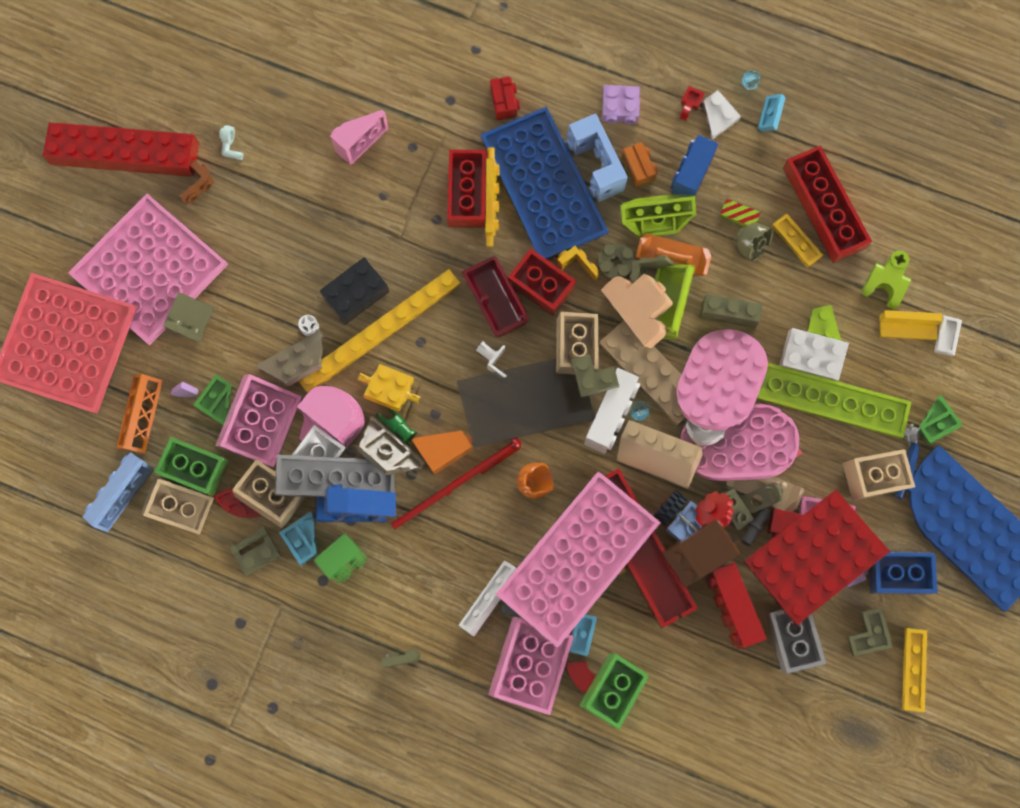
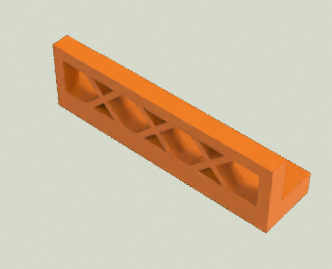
M144 374L134 375L116 449L129 450L141 454L146 453L163 380ZM148 381L156 383L155 390L152 393H149L146 388ZM148 398L151 407L145 412L142 402ZM143 417L146 421V427L140 430L137 423ZM139 435L142 440L141 448L132 447L133 439Z

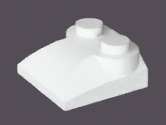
M313 425L292 455L339 458L346 447Z

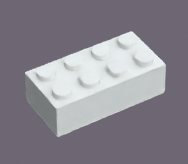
M620 368L616 370L619 387L607 390L584 445L604 454L607 449H612L617 438L614 433H619L625 420L622 418V415H627L633 402L629 399L635 398L640 386L637 383L638 376Z

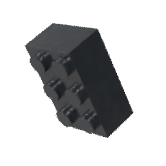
M365 257L319 290L323 299L344 325L348 324L390 292L388 285Z

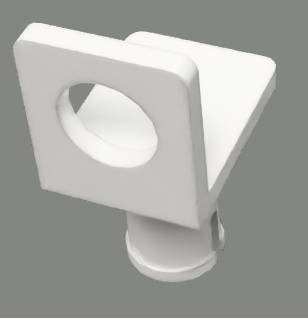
M483 341L476 351L489 360L487 369L505 381L507 376L493 366L505 351V346H502L499 351H495Z

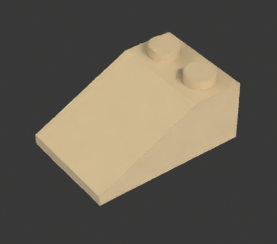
M905 449L855 458L842 463L852 501L915 487Z
M155 477L140 514L200 535L214 498Z

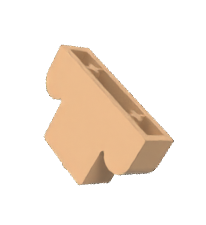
M643 274L632 284L629 280L618 276L601 289L644 346L652 348L666 335L667 329L665 324L657 319L673 305V302L665 293L666 288L659 281L656 282L653 277Z

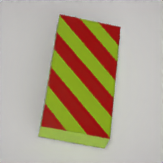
M726 199L719 217L745 227L751 223H757L761 212Z

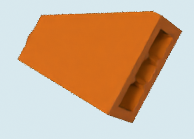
M462 430L412 439L415 447L434 475L473 450L471 437L468 433L464 435Z

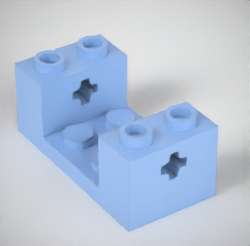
M593 114L569 124L568 139L566 141L569 151L572 150L576 156L593 149L595 156L600 158L602 162V168L592 172L589 187L592 198L595 197L597 202H601L624 192L627 175L597 115Z

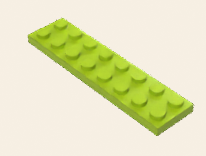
M768 363L766 376L756 399L898 439L904 438L912 402Z

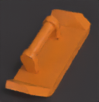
M647 233L640 238L636 253L638 260L642 257L656 258L657 255H666L674 261V264L694 265L695 271L693 275L706 276L711 260L709 249Z

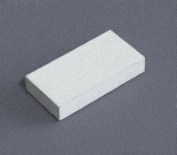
M945 315L942 316L934 352L951 357L955 355L962 320Z

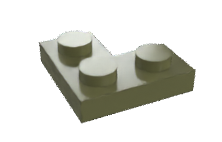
M590 354L571 359L581 397L619 387L614 367L595 372Z
M882 608L861 612L866 632L847 637L852 657L893 648Z

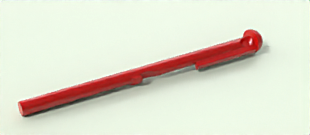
M510 438L511 443L391 523L393 529L396 530L444 496L450 495L451 491L477 474H484L516 451H519L521 449V441L518 438Z

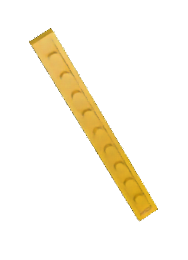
M448 269L323 358L322 369L303 378L299 383L307 393L313 388L321 386L460 286V282L451 270Z

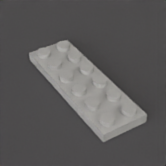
M277 455L275 495L324 497V490L332 484L343 485V488L394 492V474L384 475L368 459Z

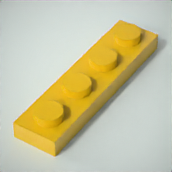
M905 628L902 710L925 713L927 630Z

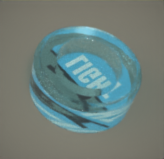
M754 70L746 71L742 78V84L747 89L757 88L761 81L760 74Z
M643 401L635 402L630 409V414L636 421L647 419L650 413L648 404Z

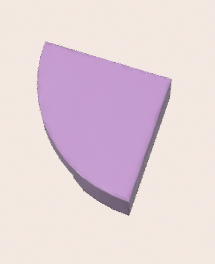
M181 382L172 388L171 395L184 398L194 397L198 395L199 389Z

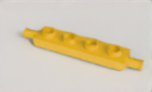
M493 147L487 148L485 236L487 248L494 247L493 238L496 236V231L499 230V220L496 219V212H499V201H496V194H499L500 190L499 183H497L500 167L494 159L495 148Z

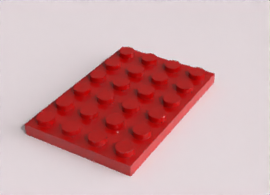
M835 490L744 560L743 563L797 626L887 555L890 550L840 493Z

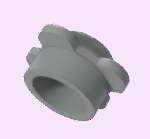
M911 424L910 428H906L904 438L907 440L908 445L917 443L920 436V428H916L914 424Z

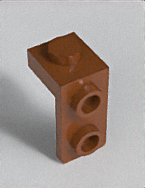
M196 160L190 165L201 179L179 196L185 205L194 202L202 192L209 190L214 183L209 175L210 170L204 164L200 165Z

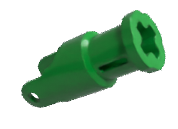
M387 408L394 416L390 420L383 418L377 412V417L392 433H396L405 444H408L416 436L417 432L411 430L405 424L406 421L394 410Z

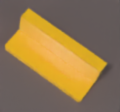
M885 310L879 316V336L881 338L935 341L937 339V325L942 322V314Z

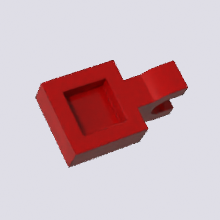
M688 86L680 103L685 106L679 119L687 121L691 110H698L705 92Z

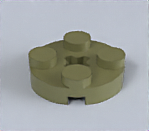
M622 244L606 245L598 256V269L610 281L618 276L626 278L631 275L632 263L635 261L633 251ZM619 259L621 264L615 267L611 260Z

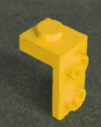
M574 246L569 251L564 250L559 254L557 266L561 270L577 260L594 281L598 279V268L594 263H589L583 250H578Z

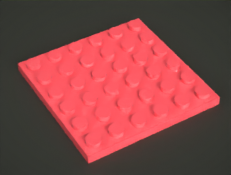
M31 273L0 352V382L98 414L137 306Z

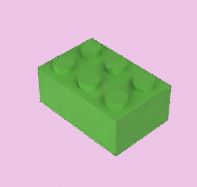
M170 437L154 473L214 497L229 461Z
M344 533L315 558L314 562L329 579L337 583L340 581L343 583L351 577L350 572L355 568L357 570L366 563L365 559L368 556L352 538Z
M609 653L579 707L610 727L620 729L649 675L616 653Z

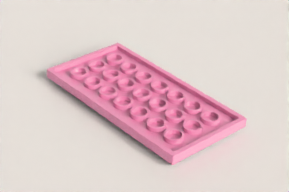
M598 471L495 595L558 648L661 522Z

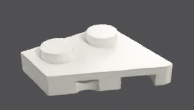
M718 90L703 101L712 139L741 118Z

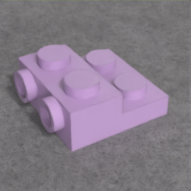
M604 85L602 121L611 124L616 122H624L625 124L638 123L640 87Z

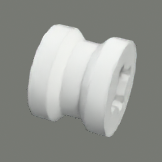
M304 315L299 319L298 327L305 336H310L319 331V324L312 315Z

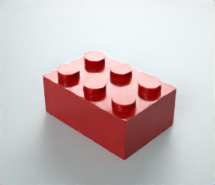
M531 248L508 276V280L515 290L552 316L555 315L576 286L575 279Z

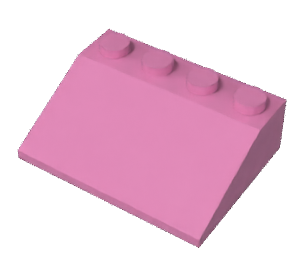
M244 375L215 447L253 461L257 459L264 465L274 467L276 456L280 453L302 396L253 375Z
M512 617L488 695L550 715L574 636L568 635L557 648L526 620Z

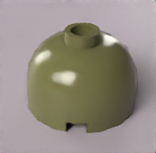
M751 223L741 228L737 234L738 250L745 258L751 261L758 260L765 253L762 250L765 245H770L773 230L761 223Z

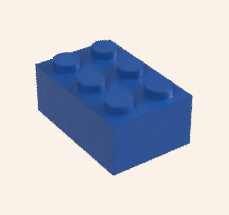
M699 134L696 140H691L688 151L680 163L679 170L676 171L673 177V182L670 186V189H672L671 194L696 195L719 143Z
M889 552L869 568L870 594H937L935 553Z

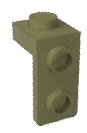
M657 255L656 258L642 257L640 260L633 261L630 275L631 283H634L643 274L648 275V269L674 266V261L666 255Z

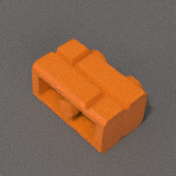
M642 142L626 147L621 152V158L635 188L653 182L658 173L656 164L650 161L651 154L648 147H644Z

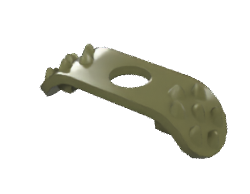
M773 482L740 498L750 514L782 501L783 494L780 486ZM754 495L762 497L763 502L760 506L753 505L752 497Z

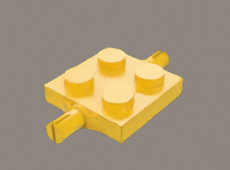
M379 364L376 372L371 377L362 373L358 377V381L368 384L364 393L365 399L399 412L407 400L417 404L420 401L421 396L410 393L414 377Z

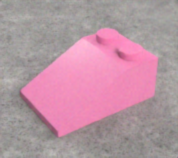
M383 110L336 127L330 135L335 152L352 165L389 129L386 114Z

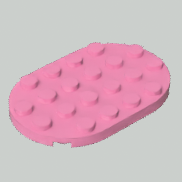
M732 329L708 333L695 344L677 386V403L683 415L691 423L703 429L721 431L727 430V428L736 424L739 425L748 418L767 372V356L761 344L752 336Z
M754 404L748 418L739 425L736 424L727 428L723 439L712 445L699 446L703 451V457L695 473L700 477L714 481L755 480L777 476L788 469L797 456L799 450L797 427L793 420L781 412L780 409L770 405ZM685 424L680 439L696 445L688 436Z

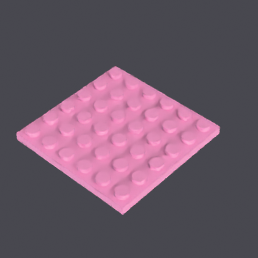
M146 194L68 273L88 291L137 306L130 329L150 346L167 329L163 327V324L177 294L180 292L196 299L228 264L150 195Z

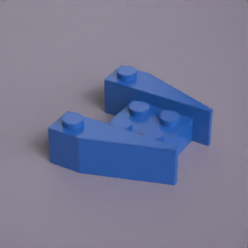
M332 484L324 490V497L315 498L314 522H386V517H396L395 492L343 488V485Z

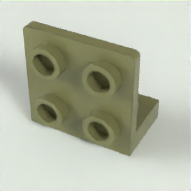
M179 292L163 327L200 342L203 336L202 333L214 308Z

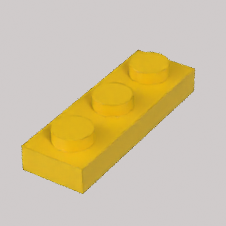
M785 214L772 224L771 227L807 268L822 258L823 254L788 214Z

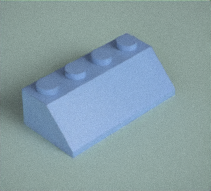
M131 452L121 460L118 470L110 475L109 482L98 491L95 501L90 503L85 509L83 518L94 528L108 532L154 470V467Z

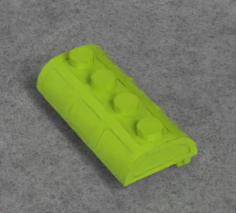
M674 264V266L657 269L655 281H659L666 288L665 293L673 302V305L657 319L666 326L667 332L662 338L664 340H676L678 338L681 320L695 271L694 265Z

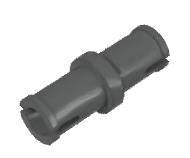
M765 508L759 510L753 521L748 523L749 527L740 539L743 544L751 547L758 534L762 533L764 524L769 516H771L768 510Z

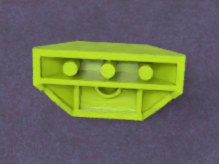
M668 194L637 198L620 205L622 224L640 238L645 233L655 236L677 234L696 215L695 195Z

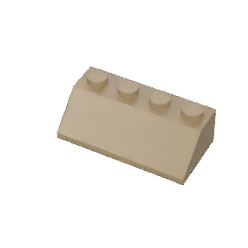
M629 420L621 436L617 461L688 489L703 457V451L697 445Z

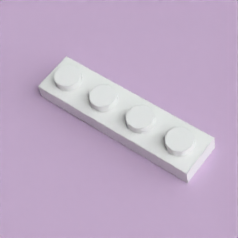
M504 560L458 626L472 636L476 635L500 601V598L495 594L517 569L515 566Z

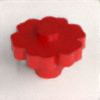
M715 491L712 494H707L705 500L700 501L695 509V512L698 514L696 521L703 527L718 519L723 527L728 526L734 510L731 508L733 501L725 493L719 494Z

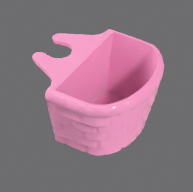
M317 386L297 406V409L304 416L299 437L301 441L313 425H315L347 449L365 426L364 413L358 402L347 392L335 387Z

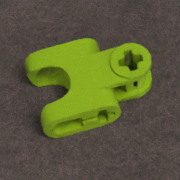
M901 250L895 251L887 259L884 266L876 263L868 276L861 294L869 297L876 288H883L889 294L887 307L895 310L900 305L911 282V278L903 275L910 261L908 254Z

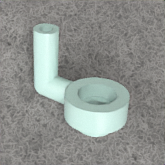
M225 125L219 132V138L223 143L221 155L242 160L243 153L229 150L234 140L235 128Z

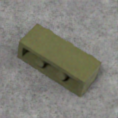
M706 294L702 301L700 318L756 328L760 322L762 304Z

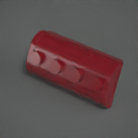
M495 255L461 271L496 338L514 332L528 323L527 313Z

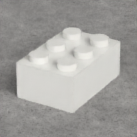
M791 328L788 330L779 366L838 381L849 343Z

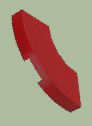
M233 488L214 495L217 503L232 515L242 518L262 516L235 498L232 491Z
M586 661L566 663L570 679L575 686L586 694L596 675L588 669Z

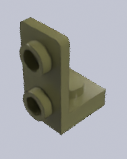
M724 484L716 490L719 494L725 493L733 501L731 508L734 510V513L731 516V521L736 529H742L753 520L752 515L734 488Z

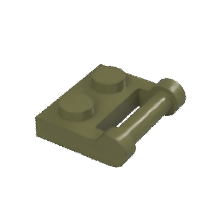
M264 526L242 541L229 545L245 576H249L281 557ZM262 537L264 538L265 542L244 555L241 554V549Z
M413 649L408 650L405 655H399L397 652L385 654L386 658L381 659L382 668L417 662L420 660L421 654Z

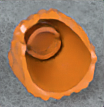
M534 462L525 465L517 475V488L528 498L538 499L554 490L553 477L546 463Z

